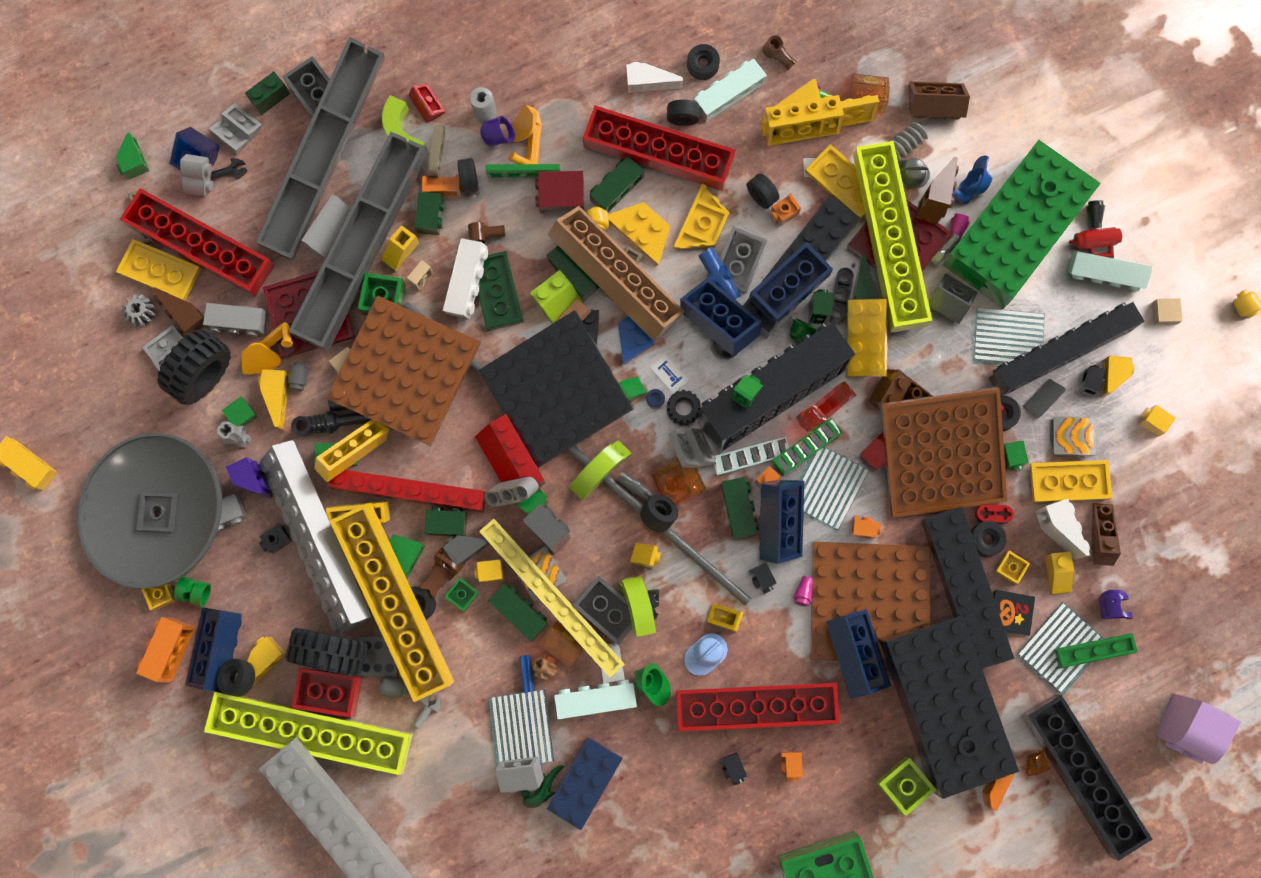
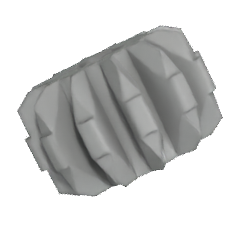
M133 295L132 300L126 299L128 304L122 305L125 309L122 315L126 317L125 319L128 323H132L134 326L139 324L145 326L146 321L152 323L150 317L156 316L152 312L156 307L152 304L153 302L150 298H146L144 295L139 297Z

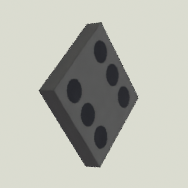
M359 637V641L366 642L367 651L362 672L358 676L398 677L399 670L384 637Z

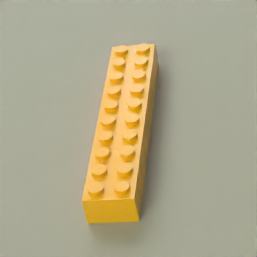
M364 504L330 520V524L413 702L450 686L454 679L372 504Z

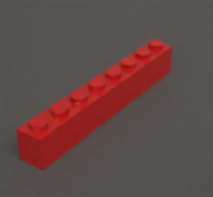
M344 470L328 483L329 488L337 491L448 508H462V510L484 513L486 502L484 498L486 492L482 490Z

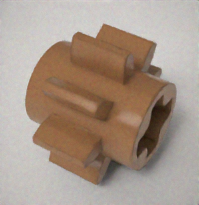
M544 654L542 657H538L533 663V670L536 671L534 676L546 681L548 677L552 678L555 676L557 665L554 662L556 659Z

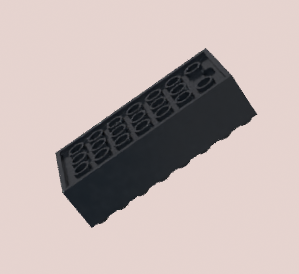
M833 322L829 325L826 323L821 325L812 336L807 334L800 340L801 343L794 346L792 344L787 347L783 355L779 357L775 355L767 361L768 364L766 366H758L751 371V375L758 378L763 387L748 409L731 398L734 388L743 377L722 389L718 393L719 396L715 399L709 398L701 404L702 407L700 408L697 424L718 454L845 372L855 353Z
M950 614L879 639L927 778L936 789L934 794L944 799L1019 772L963 615Z

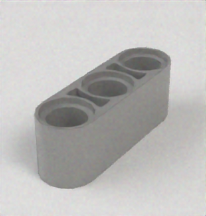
M532 477L501 482L488 490L484 498L486 503L492 507L522 502L536 493L539 486Z

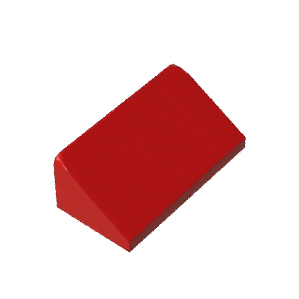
M427 83L411 88L409 97L426 123L433 121L446 112Z

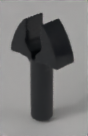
M231 158V165L229 167L212 171L211 175L215 179L234 174L238 180L248 170L246 167L237 170V167L246 163L243 160Z

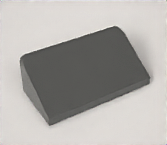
M1048 379L1024 406L1035 417L1040 418L1067 389Z

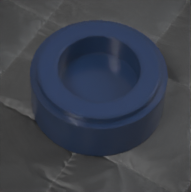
M652 389L646 395V402L649 407L658 409L663 406L665 395L659 389Z

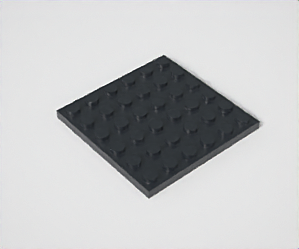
M576 310L479 369L504 415L508 416L537 468L634 410Z

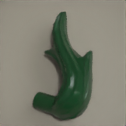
M557 766L547 775L543 773L544 779L541 786L533 795H530L528 790H521L523 804L527 808H536L554 795L555 792L551 791V785L557 774L565 766Z

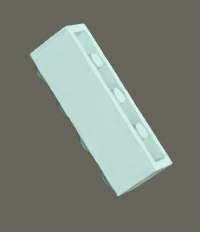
M756 60L745 61L740 65L739 69L728 72L722 80L713 82L710 88L705 91L702 90L695 95L694 101L700 105V115L705 122H708L765 84L767 75Z
M1073 250L1067 273L1073 274L1072 278L1084 280V277H1088L1094 283L1102 284L1103 281H1108L1110 286L1121 288L1123 284L1128 285L1130 290L1140 291V288L1147 289L1153 267Z
M629 680L617 681V686H610L609 683L597 684L598 689L590 690V686L578 687V692L572 693L570 689L559 690V695H554L557 718L564 719L637 707L634 684H629Z

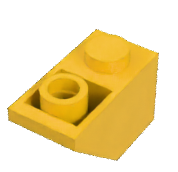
M401 225L389 239L381 260L397 271L420 244L417 237Z
M635 543L630 563L653 569L654 565L658 566L661 553L658 552L657 546Z

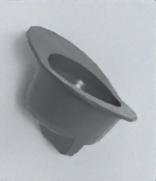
M911 158L898 162L904 188L922 187L930 179L929 168L921 159Z

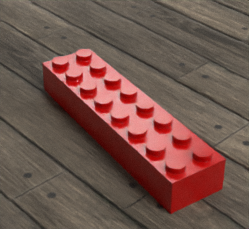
M594 105L582 138L583 147L623 160L629 156L638 165L701 185L705 184L720 191L724 190L736 151L723 145Z
M139 188L120 217V220L127 227L254 297L274 267L270 259L141 188Z
M837 683L676 690L678 731L840 724Z

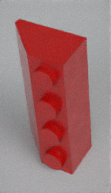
M506 414L489 423L475 436L501 482L532 477L537 481L539 487L546 483Z

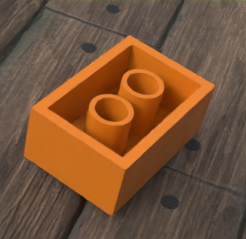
M161 617L154 626L155 632L153 637L146 644L144 657L137 664L138 670L136 674L156 682H172L196 627L174 618Z

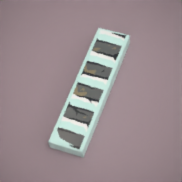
M786 436L714 456L716 463L713 465L716 475L719 476L772 461L789 448Z

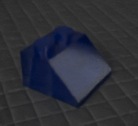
M188 127L176 132L169 164L181 171V159L186 154L207 157L209 164L213 166L217 161L220 145L194 128Z

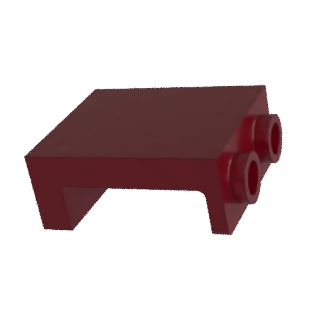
M583 171L538 172L539 178H535V188L539 190V196H535L536 207H539L540 213L551 209H575L578 206L584 210Z

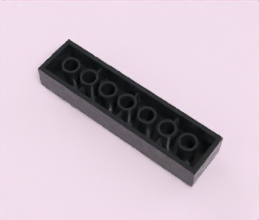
M829 196L764 279L805 242L828 262L857 225L859 217ZM748 298L743 306L762 321L761 335L768 338L778 324L774 326Z
M1125 302L1121 303L1112 311H1106L1100 314L1098 318L1090 319L1082 323L1080 327H1074L1066 331L1064 335L1050 339L1043 346L1040 344L1031 349L1027 354L1022 353L1008 363L1006 361L992 371L993 375L989 377V380L993 387L1000 388V396L1007 395L1133 331L1145 321L1134 302L1127 305Z
M963 507L922 519L921 522L929 546H931V552L952 614L963 615L982 669L1015 659Z
M1053 695L1022 714L1023 719L1110 858L1119 861L1153 840L1062 695Z

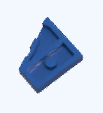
M629 316L618 323L624 364L655 345L654 341Z

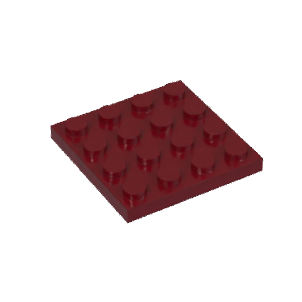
M906 199L920 266L923 271L951 236L952 232L940 223L935 224L917 219L918 207ZM866 221L848 243L847 248L859 257L865 255L867 262L876 268Z
M319 271L263 287L273 330L283 322L288 323L289 327H291ZM349 313L332 344L355 338ZM292 334L293 345L287 348L281 345L283 337L277 341L279 354L282 359L318 349V347L304 342Z

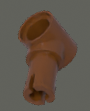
M773 35L764 44L762 49L764 55L768 58L778 59L788 70L797 62L785 51L786 48L783 47L781 37Z
M482 222L468 224L469 240L485 244L489 238L505 236L504 225L487 227Z

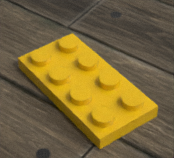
M830 144L805 169V173L841 205L857 215L860 220L865 215L855 165Z
M132 239L116 272L186 301L201 268Z
M887 299L848 300V344L854 351L855 356L847 367V376H887Z
M1109 460L1029 464L1033 502H1057L1066 499L1069 501L1112 499Z

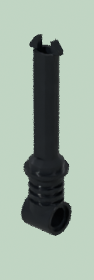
M329 410L322 415H313V417L311 415L298 416L293 419L291 428L294 433L301 436L318 434L319 431L320 433L325 431V433L333 434L339 427L363 424L371 419L358 413L337 415ZM302 421H305L307 424V428L304 431L299 429V424Z

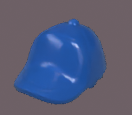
M984 155L977 158L972 170L968 172L967 177L960 183L959 190H954L952 193L956 200L967 204L975 195L983 194L989 188L993 179L987 170L989 156Z

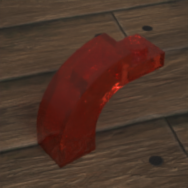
M843 381L817 403L801 412L795 418L807 433L811 432L836 414L857 395Z

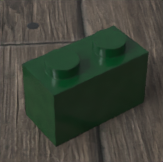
M274 71L245 92L249 101L261 115L290 94L285 84Z
M418 192L415 229L418 234L440 235V229H443L444 218H441L442 211H445L446 201L443 200L441 193Z
M825 289L813 292L809 302L808 324H828L832 316V292H828Z
M432 507L431 510H426L424 531L426 535L466 536L467 513L463 512L462 508H451V511H443L442 507Z

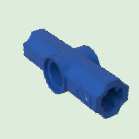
M713 247L698 255L711 281L732 298L737 299L741 296L732 281L729 269L725 264H722Z

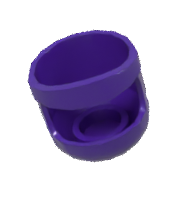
M504 116L488 120L480 128L481 138L489 147L510 143L515 139V131L511 123ZM500 124L506 125L509 135L508 140L504 137Z
M1110 589L1101 593L1099 604L1102 619H1133L1132 612H1124L1121 609V601L1129 600L1125 591Z

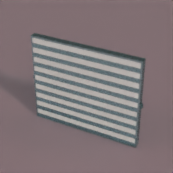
M977 307L975 333L973 334V362L1001 365L1006 361L1008 363L1022 353L1027 354L1031 349L1040 344L1043 346L1045 314Z
M827 447L822 448L811 456L799 479L805 481L804 513L812 519H816L838 531L869 469Z
M1062 602L1020 649L1017 655L1061 695H1064L1090 663L1059 668L1054 649L1104 638L1088 625L1087 621L1079 617Z
M545 689L489 697L497 767L501 761L538 757L540 764L554 762Z

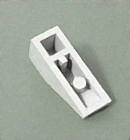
M633 62L626 64L628 93L683 88V77L646 63Z

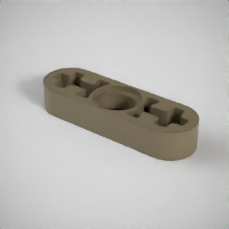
M444 125L434 126L428 166L429 176H440L446 133Z

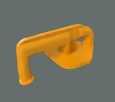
M526 104L522 106L512 127L515 131L513 142L518 143L528 138L527 157H521L513 151L509 155L508 160L516 164H538L542 124L538 111Z
M283 322L262 341L250 344L241 352L243 374H261L262 369L274 370L280 365V356L271 350L270 347L282 337L281 345L288 348L293 345L291 333L288 332L290 329L288 323Z

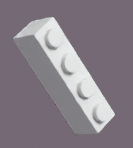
M462 238L460 240L443 312L448 315L470 319L471 314L474 312L475 296L479 293V280L484 273V260L488 257V247L482 242Z

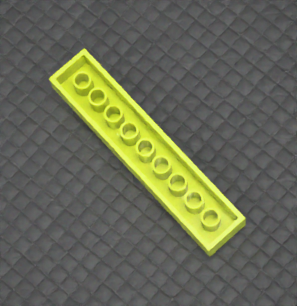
M894 141L856 147L853 158L883 299H887V320L890 333L928 327L932 322Z
M214 692L204 730L206 733L283 749L297 737L312 756L396 775L404 774L413 736L412 733L312 711L294 709L289 706L244 696L236 697L224 694L223 692Z

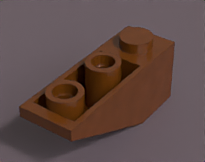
M156 287L152 288V291L155 293L154 299L160 306L162 304L165 306L166 310L164 312L171 320L175 319L177 322L175 326L182 334L184 332L186 334L193 333V331L204 327V316L193 304Z
M1093 503L1091 549L1094 565L1114 566L1121 555L1112 504Z

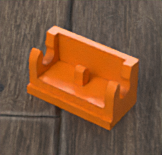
M455 174V177L440 178L422 176V192L441 193L442 198L462 197L459 174Z

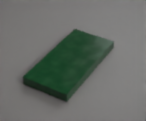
M503 251L488 255L487 259L484 260V273L478 284V295L487 331L523 323L507 252Z

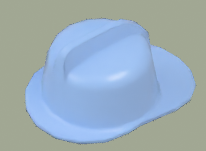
M713 633L701 637L685 654L684 661L687 670L698 676L711 672L727 655L728 649L725 640Z

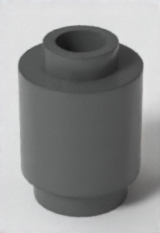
M294 362V365L289 366L287 379L289 389L304 390L309 370L308 367H305V363Z
M385 676L384 680H380L379 692H383V696L402 697L408 695V689L402 677Z

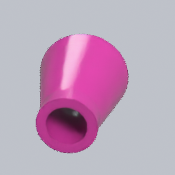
M960 213L954 214V217L951 218L950 231L952 234L949 239L953 234H957L960 237L957 242H960L970 223L968 221L969 216Z
M802 576V580L793 595L795 604L803 607L809 606V603L812 602L814 579Z

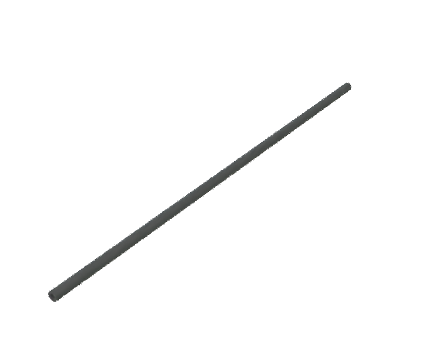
M409 302L402 306L424 316ZM473 359L470 368L482 377L479 369L483 368V366ZM576 446L567 450L584 467L592 461ZM607 475L602 482L640 514L643 504L611 476ZM671 528L661 532L742 604L746 606L752 599Z

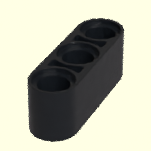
M841 268L834 279L832 316L829 320L834 324L842 323L847 314L848 300H850L854 279L853 271L849 268ZM840 276H846L848 281H842ZM842 293L845 299H839L836 294ZM833 311H839L842 316L835 317Z

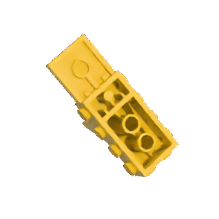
M812 79L775 106L765 108V115L762 116L763 125H761L762 137L765 136L767 146L840 134V129L843 126L874 121L879 104L878 95H867L862 98L846 99L844 101H840L839 95H828L820 98L816 79Z

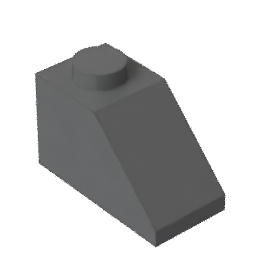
M458 535L446 540V545L443 548L452 561L460 566L489 546L490 543L486 539Z

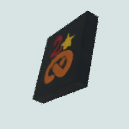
M995 590L994 600L1005 632L1030 636L1035 597Z

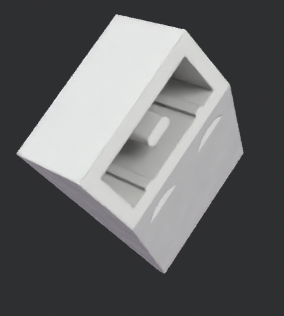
M1068 499L1035 511L1041 529L1066 552L1071 551L1074 560L1090 555L1089 544L1084 540L1081 533L1082 526L1074 515L1075 508Z

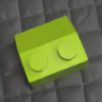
M560 270L530 292L532 300L552 324L557 321L576 299L584 304L573 285Z

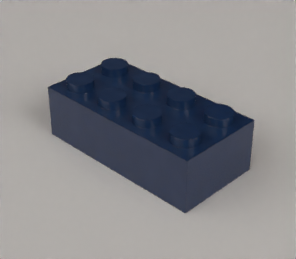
M805 242L750 292L749 300L776 326L831 275L833 268Z
M706 278L680 298V307L685 311L683 315L733 357L761 335L762 321L709 278Z
M588 737L548 805L547 810L582 830L623 757Z

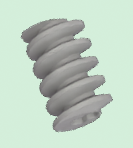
M484 87L474 89L470 94V102L476 120L484 123L495 118L497 109L491 91Z
M913 122L904 131L899 132L892 140H889L894 141L898 162L901 161V157L906 158L907 153H912V148L917 149L918 144L922 145L924 143L923 139H928V135L920 124Z

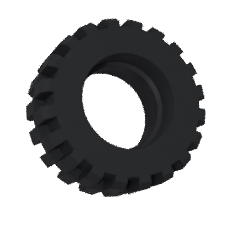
M196 330L193 333L187 334L184 339L178 341V344L164 358L165 360L157 374L159 387L180 404L191 405L193 402H198L208 392L213 390L214 386L218 384L220 378L225 374V370L229 366V360H231L229 347L206 330Z
M295 627L291 632L285 658L287 662L301 666L358 676L362 672L367 644L366 642Z

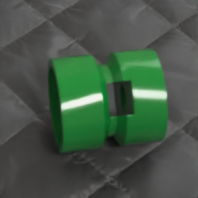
M183 576L176 584L174 599L183 603L190 601L191 605L203 608L209 599L211 584L199 580L196 582L195 579Z

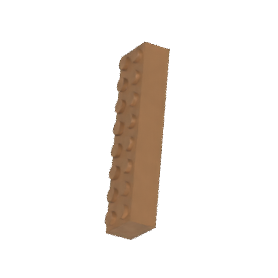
M580 206L555 221L547 235L653 341L675 325L685 311Z

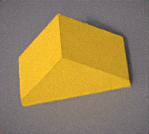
M713 603L707 622L732 632H737L743 612Z

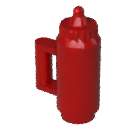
M1116 227L1086 230L1076 233L1074 238L1069 240V244H1074L1076 249H1088L1089 254H1094V248L1108 247V252L1094 255L1114 258L1113 246L1122 242L1123 235L1121 229Z

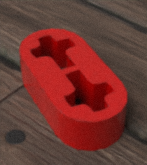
M985 504L975 510V517L979 522L993 521L1003 524L1013 519L1014 512L1007 505ZM985 509L986 512L992 513V515L984 518L983 515H980V512ZM1004 509L1008 516L1003 519V516L996 513H1000Z

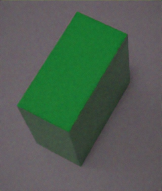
M242 396L221 410L230 423L237 427H245L258 417Z
M459 577L444 597L460 610L466 612L480 593Z

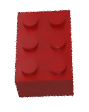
M299 668L291 708L344 717H355L363 677Z

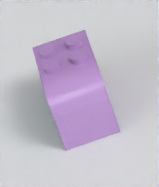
M1174 693L1157 729V736L1165 741V746L1182 753L1193 761L1200 764L1203 761L1215 764L1228 750L1241 721L1203 701Z

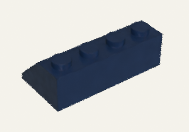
M772 480L761 483L760 560L780 564L803 556L805 481Z
M202 608L186 686L221 692L217 684L218 672L227 660L233 659L234 649L238 643V630L242 624V614Z
M867 609L826 621L850 699L870 695L891 687Z

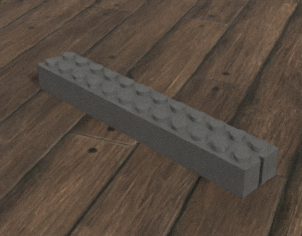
M351 37L347 40L256 240L258 245L291 260H294L302 242L301 240L306 234L385 59L384 53L369 46L367 53H365V44Z
M390 132L288 331L294 337L326 352L329 351L363 284L365 273L369 272L428 156L425 146L411 140L407 141L405 137Z

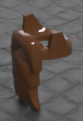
M443 547L434 556L435 564L432 568L433 571L428 576V580L419 586L422 590H428L433 598H436L438 590L444 587L447 581L452 580L466 564L464 562L458 566L443 556Z

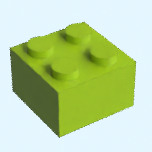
M906 756L875 782L896 809L904 816L911 813L936 791L911 758Z

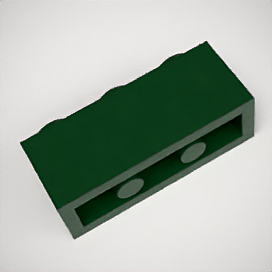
M629 156L624 160L621 159L616 164V168L612 172H608L603 177V181L599 185L596 184L590 190V201L595 206L603 208L609 213L644 178V170Z
M559 246L547 254L548 262L556 271L560 270L565 275L583 302L600 289Z
M745 477L722 481L721 488L732 539L738 540L756 536L759 524L758 520L754 519L752 513L755 512L753 500L749 499L748 493H751L749 481L746 482Z
M503 584L488 602L533 642L548 626L545 622L548 618L540 611L537 613L531 609L533 604L525 597L523 600L517 596L519 591L511 584L509 586Z

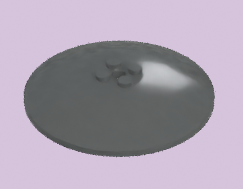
M146 433L120 442L105 453L96 463L81 491L77 512V526L79 538L86 556L102 575L115 583L127 587L140 589L155 588L170 584L185 576L206 555L213 544L220 525L222 492L213 465L201 450L187 440L174 435ZM160 507L161 514L159 517H156L155 511Z

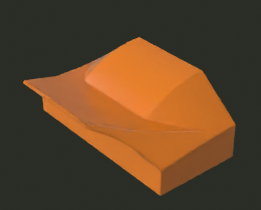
M1015 774L986 783L982 791L985 806L995 811L998 810Z

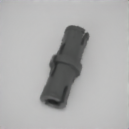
M625 471L620 475L623 478L618 477L617 482L630 489L632 494L636 493L646 501L649 496L655 493L641 484L642 481L639 479L638 481Z

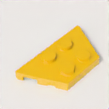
M705 184L701 185L675 242L674 249L715 248L730 212L719 203L715 195L713 196L708 191Z
M644 202L608 214L609 222L658 266L671 226Z

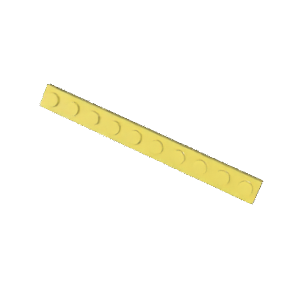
M492 519L479 531L610 678L625 665L495 519Z

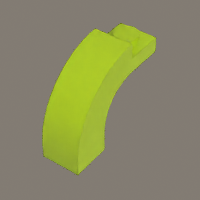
M390 95L382 112V123L387 137L390 132L405 137L407 141L411 140L425 146L427 151L428 149L424 142L403 132L402 123L409 108L406 102Z
M619 440L612 445L610 444L582 470L569 488L583 501L596 490L610 472L629 458L632 453Z
M639 576L621 580L619 588L627 601L634 634L636 637L656 633L653 611L643 579Z

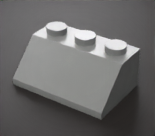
M334 194L331 195L301 240L312 254L324 261L351 210L347 204Z

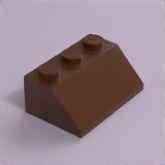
M909 81V112L911 116L915 118L931 116L935 119L950 117L955 120L967 117L970 95L964 83Z

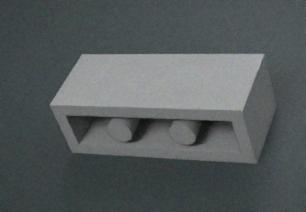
M206 303L203 325L212 333L227 331L231 335L246 333L247 336L258 337V335L265 334L268 313L262 308Z

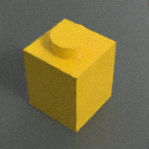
M1155 405L1151 408L1147 407L1141 414L1142 420L1139 424L1159 437L1168 431L1176 418L1158 405Z
M500 559L477 562L474 573L475 579H479L480 583L504 580L503 563Z

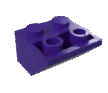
M246 457L226 466L233 485L269 499L273 497L271 494L273 490L269 488L268 481L264 478L265 472L261 470L260 464L255 460Z

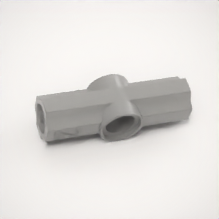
M225 421L217 427V434L222 437L225 445L233 444L239 449H245L251 443V437L246 434L244 426L237 427L229 421Z

